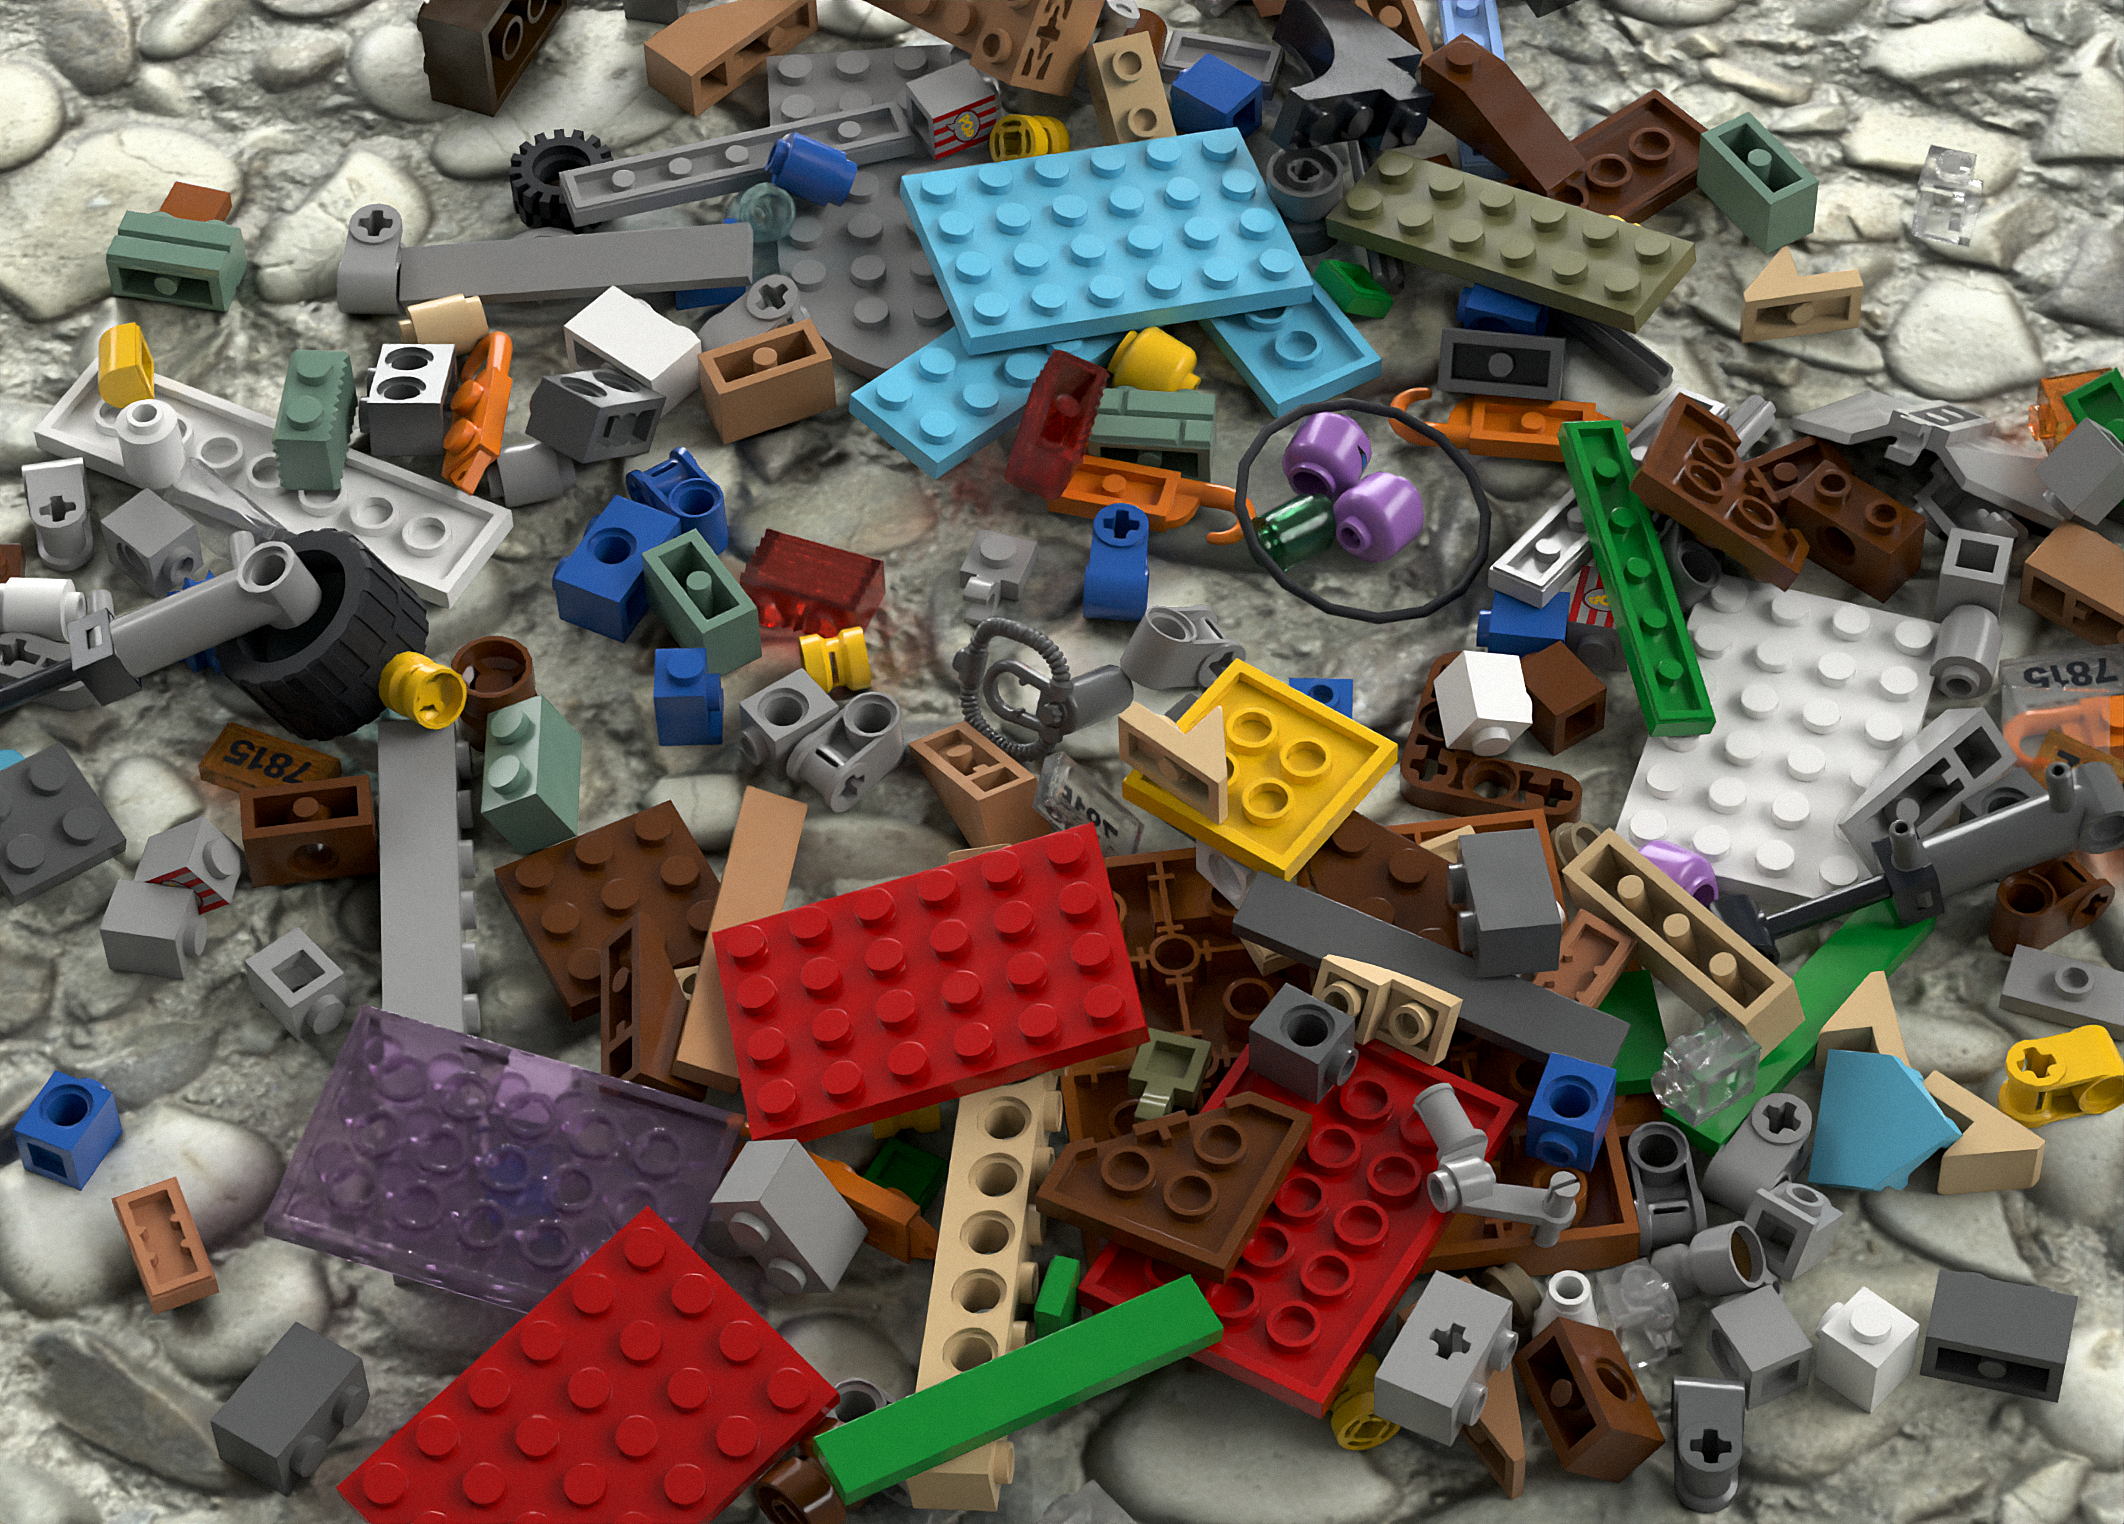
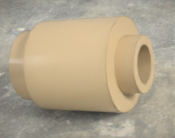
M460 293L407 306V319L398 321L402 344H455L456 356L471 353L479 341L489 334L485 313L478 295L464 298L463 294Z

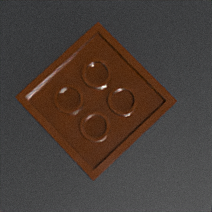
M671 800L494 869L496 886L573 1023L601 1012V942L639 910L651 916L673 970L699 966L720 882Z

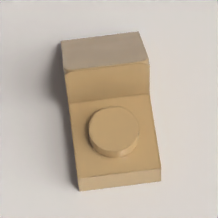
M1788 245L1782 247L1743 293L1739 332L1742 344L1858 328L1864 287L1858 269L1799 277Z
M1137 701L1118 716L1119 759L1217 825H1220L1228 818L1227 765L1221 706L1213 709L1186 734L1181 731L1173 720L1164 715H1156Z
M1884 971L1870 972L1820 1030L1814 1065L1816 1071H1825L1828 1049L1893 1055L1900 1058L1905 1066L1911 1068Z
M1934 1070L1923 1081V1085L1945 1117L1952 1119L1963 1134L1960 1139L1956 1140L1948 1148L1942 1157L1937 1193L1952 1195L2030 1189L2037 1183L2040 1177L2046 1145L2045 1139L1937 1070Z

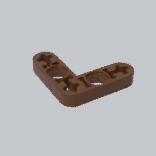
M1463 651L1445 653L1437 658L1431 666L1401 758L1399 790L1403 799L1410 805L1420 809L1459 817L1543 808L1549 835L1554 828L1563 823L1575 824L1581 819L1582 788L1579 782L1570 774L1519 762L1480 756L1470 753L1469 750L1449 749L1446 747L1445 738L1433 736L1427 731V727L1432 723L1441 721L1433 681ZM1428 758L1438 761L1437 774L1432 777L1431 782L1422 781L1427 771ZM1493 781L1502 784L1508 791L1501 797L1491 799L1479 796L1474 791V787L1482 782ZM1519 790L1528 791L1525 792V803L1518 802ZM1550 798L1560 799L1556 808L1545 806L1549 803Z

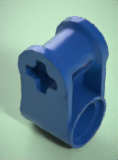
M684 447L673 449L669 453L668 460L643 473L635 469L626 475V486L632 501L680 518L682 534L696 528L717 556L725 550L729 543V532L723 492L720 486L713 482L699 467L696 460Z
M1115 503L1102 508L1096 514L1093 522L1090 562H1087L1085 570L1083 618L1140 622L1147 610L1149 522L1143 510L1135 505Z

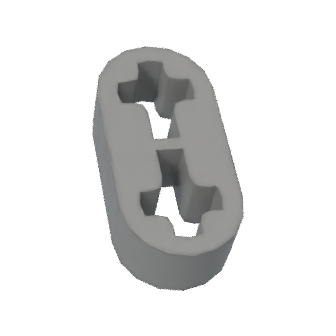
M15 631L0 635V686L70 658V646L26 632ZM79 681L35 699L32 702L58 710L76 711L90 706L96 698L83 682Z

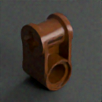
M2076 851L2007 875L2000 881L1988 930L1989 940L1996 950L2009 957H2013L2017 944L2042 951L2073 931L2083 929L2095 922L2112 903L2115 887L2106 879H2096L2077 862L2078 853Z

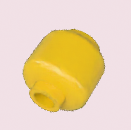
M1154 326L1147 327L1140 333L1134 330L1129 331L1115 351L1107 368L1109 372L1114 374L1112 379L1113 389L1118 386L1127 385L1146 391L1175 392L1180 389L1196 391L1201 382V378L1193 374L1197 362L1195 352L1189 346Z

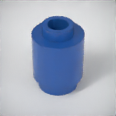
M793 131L786 141L780 138L775 141L768 156L765 171L773 174L771 186L822 207L827 206L828 203L841 207L853 185L857 172V163L846 159V152Z

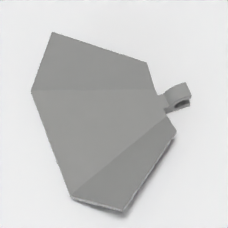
M1867 390L1794 416L1790 423L1789 429L1845 445L1889 435L1897 438L1894 446L1888 445L1885 458L1910 466L1916 461L1922 449L1937 453L1962 490L2052 530L2065 519L2042 496L2049 487L2034 472L2046 456L1992 436L1991 434L1996 423L1995 420L1943 400L1911 405L1885 394Z

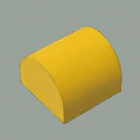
M136 322L114 326L105 331L99 339V394L106 403L120 409H124L136 401L154 399V360L140 326H137Z

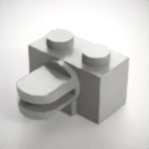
M797 1139L747 1141L718 1190L710 1192L704 1202V1208H701L691 1223L694 1236L706 1249L719 1257L753 1256L765 1271V1277L771 1285L783 1294L793 1295L799 1293H832L869 1231Z

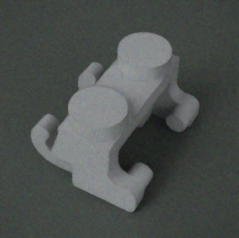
M1940 458L1933 463L1930 470L1934 476L1914 496L1918 503L1911 509L1927 518L1926 529L1936 537L1943 530L1949 537L1951 527L2012 538L2014 539L2012 553L2025 543L2028 537V529L2009 510L1962 490Z

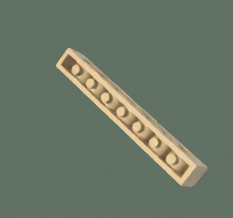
M1069 1066L1017 1080L1020 1081L1017 1083L1011 1082L960 1097L916 1392L1031 1343L1030 1323L1023 1320L1026 1304H1036L1039 1291V1269L1037 1262H1032L1034 1246H1044L1047 1233V1215L1036 1211L1035 1195L1055 1163L1053 1147H1048L1049 1133L1059 1132L1062 1124L1061 1091H1055L1057 1076H1067ZM1007 1193L1003 1196L993 1197L997 1194ZM999 1250V1252L994 1254L983 1255L990 1251ZM989 1308L992 1309V1310H990V1311H988V1312H985V1313H980V1314H976V1313H975V1312H977V1311H979V1310H982V1309H989ZM1008 1435L906 1479L913 1508L997 1511L1001 1484H1011L1013 1479V1442L1007 1441Z

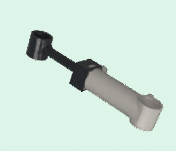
M235 532L229 538L233 570L117 618H115L111 593L106 590L91 592L87 596L89 615L67 624L71 657L0 686V714L79 681L83 682L103 707L142 691L141 676L268 624L274 628L285 630L298 627L308 621L317 611L321 603L322 591L319 584L289 545L280 541H270L255 547L254 537L250 532Z

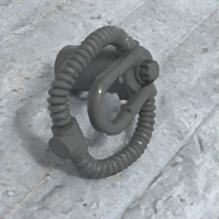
M1001 617L984 619L973 632V636L970 638L971 643L968 647L961 648L956 653L952 663L953 670L959 672L958 679L961 681L962 687L960 688L961 695L959 698L962 701L960 706L964 708L962 710V714L965 716L964 721L1016 762L1025 763L1045 758L1046 754H1050L1057 743L1062 742L1064 735H1069L1122 713L1131 705L1134 697L1132 681L1119 666L1111 664L1101 666L1070 679L1071 674L1068 672L1070 667L1065 665L1067 659L1062 658L1064 656L1063 652L1059 651V647L1054 645V642L1049 640L1048 636L1043 635L1042 632L1034 628H1030V626ZM994 636H1001L1033 648L1034 651H1038V654L1042 655L1043 659H1046V663L1052 669V679L1045 677L1023 662L1011 658L996 661L987 669L985 674L989 655L987 651L989 642H991ZM1004 672L1012 673L1020 678L1019 684L1021 686L1030 684L1041 691L1036 715L1027 713L1024 707L1017 709L1003 701L998 691V681ZM982 683L986 703L992 712L1006 721L1038 732L1039 738H1037V741L1030 744L1008 741L1006 738L998 735L993 728H990L989 724H986V720L981 715L982 711L979 710L981 706L978 705L980 704L978 700V693L980 691L978 688Z

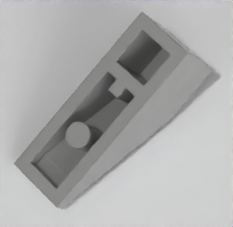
M1984 707L1947 709L1901 747L1837 825L1871 875L1876 876L1878 873L1871 842L1889 836L1888 830L1893 822L1900 819L1909 820L1914 824L1920 839L1926 837L1961 808L1962 801L1984 789L2019 759Z

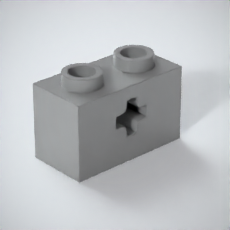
M1436 1270L1374 1376V1415L1451 1447L1463 1424L1473 1426L1480 1417L1488 1396V1387L1485 1385L1493 1371L1504 1372L1513 1358L1519 1339L1518 1333L1511 1331L1513 1302Z

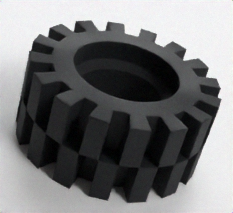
M564 129L554 130V138L548 140L544 132L534 136L535 146L525 141L519 146L520 154L513 153L510 160L509 175L515 212L520 214V219L526 226L533 222L534 229L548 226L560 229L572 227L574 234L584 233L583 226H574L561 188L547 184L558 180L559 172L614 161V158L611 156V150L607 144L601 146L600 138L593 134L585 141L584 131L574 129L571 137H565ZM601 222L589 224V226L595 229L601 225Z

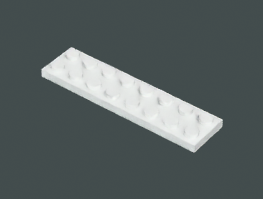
M98 355L34 430L37 448L65 459L83 456L86 467L145 489L139 486L125 470L115 426L117 416L123 409L106 403L99 394ZM154 373V399L169 404L175 410L185 453V464L178 480L166 488L151 490L159 496L274 541L282 542L288 538L292 539L300 533L309 530L319 531L322 528H335L340 532L347 531L363 542L418 594L417 597L449 610L514 527L512 512L507 508L473 495L469 496L463 491L351 448L346 452L347 460L344 461L345 469L342 470L341 487L336 491L285 489L279 485L281 478L278 477L279 470L276 468L277 461H275L276 453L273 452L274 445L271 443L276 419Z

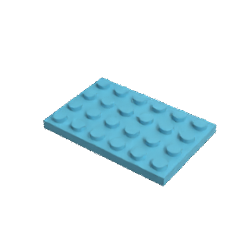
M1237 127L901 176L900 196L969 356L1130 331L1151 326H1162L1303 304L1312 301L1314 283L1276 205L1267 194V187Z

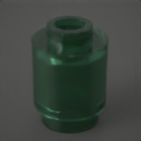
M1303 493L1251 520L1259 545L1283 572L1326 551L1332 546L1333 539L1337 538L1333 503L1321 493H1315L1311 496ZM1250 552V554H1251L1252 558L1254 559V561H1255L1259 566L1263 567V566L1261 565V563H1260V562L1254 557V555Z

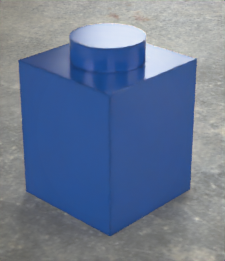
M1210 53L1204 55L1191 68L1182 70L1171 84L1172 121L1175 128L1186 134L1237 127L1243 140H1245L1262 125V82Z
M1494 590L1492 610L1480 609L1476 647L1488 648L1487 653L1515 655L1521 659L1529 653L1540 652L1560 640L1566 646L1570 592L1559 591L1540 609Z

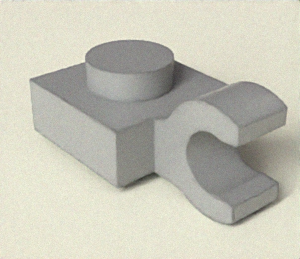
M979 528L960 568V588L965 589L963 600L970 601L964 615L965 623L979 625L984 619L993 618L1001 597L1020 600L1038 560V541Z

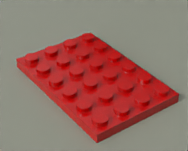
M1094 822L711 933L752 1141L797 1139L799 1143H804L1151 1042Z
M1372 1039L1364 1045L1355 1042L1354 1048L1359 1051V1057L1351 1076L1342 1086L1334 1084L1319 1104L1316 1105L1250 1070L1248 1043L1200 1113L1224 1107V1098L1251 1091L1313 1115L1312 1133L1225 1285L1109 1241L1078 1285L1077 1304L1096 1313H1101L1190 1274L1223 1325L1224 1331L1222 1341L1188 1356L1316 1418L1322 1419L1457 1214L1452 1211L1439 1212L1430 1199L1427 1177L1430 1173L1437 1171L1439 1163L1436 1159V1153L1439 1149L1422 1119L1412 1107V1104H1415L1414 1099L1433 1085L1449 1083L1453 1087L1455 1096L1474 1129H1481L1488 1138L1484 1161L1489 1164L1519 1120V1103L1435 1065L1432 1066L1377 1039Z
M647 1205L345 1478L336 1489L339 1496L366 1524H710L840 1403L839 1392Z

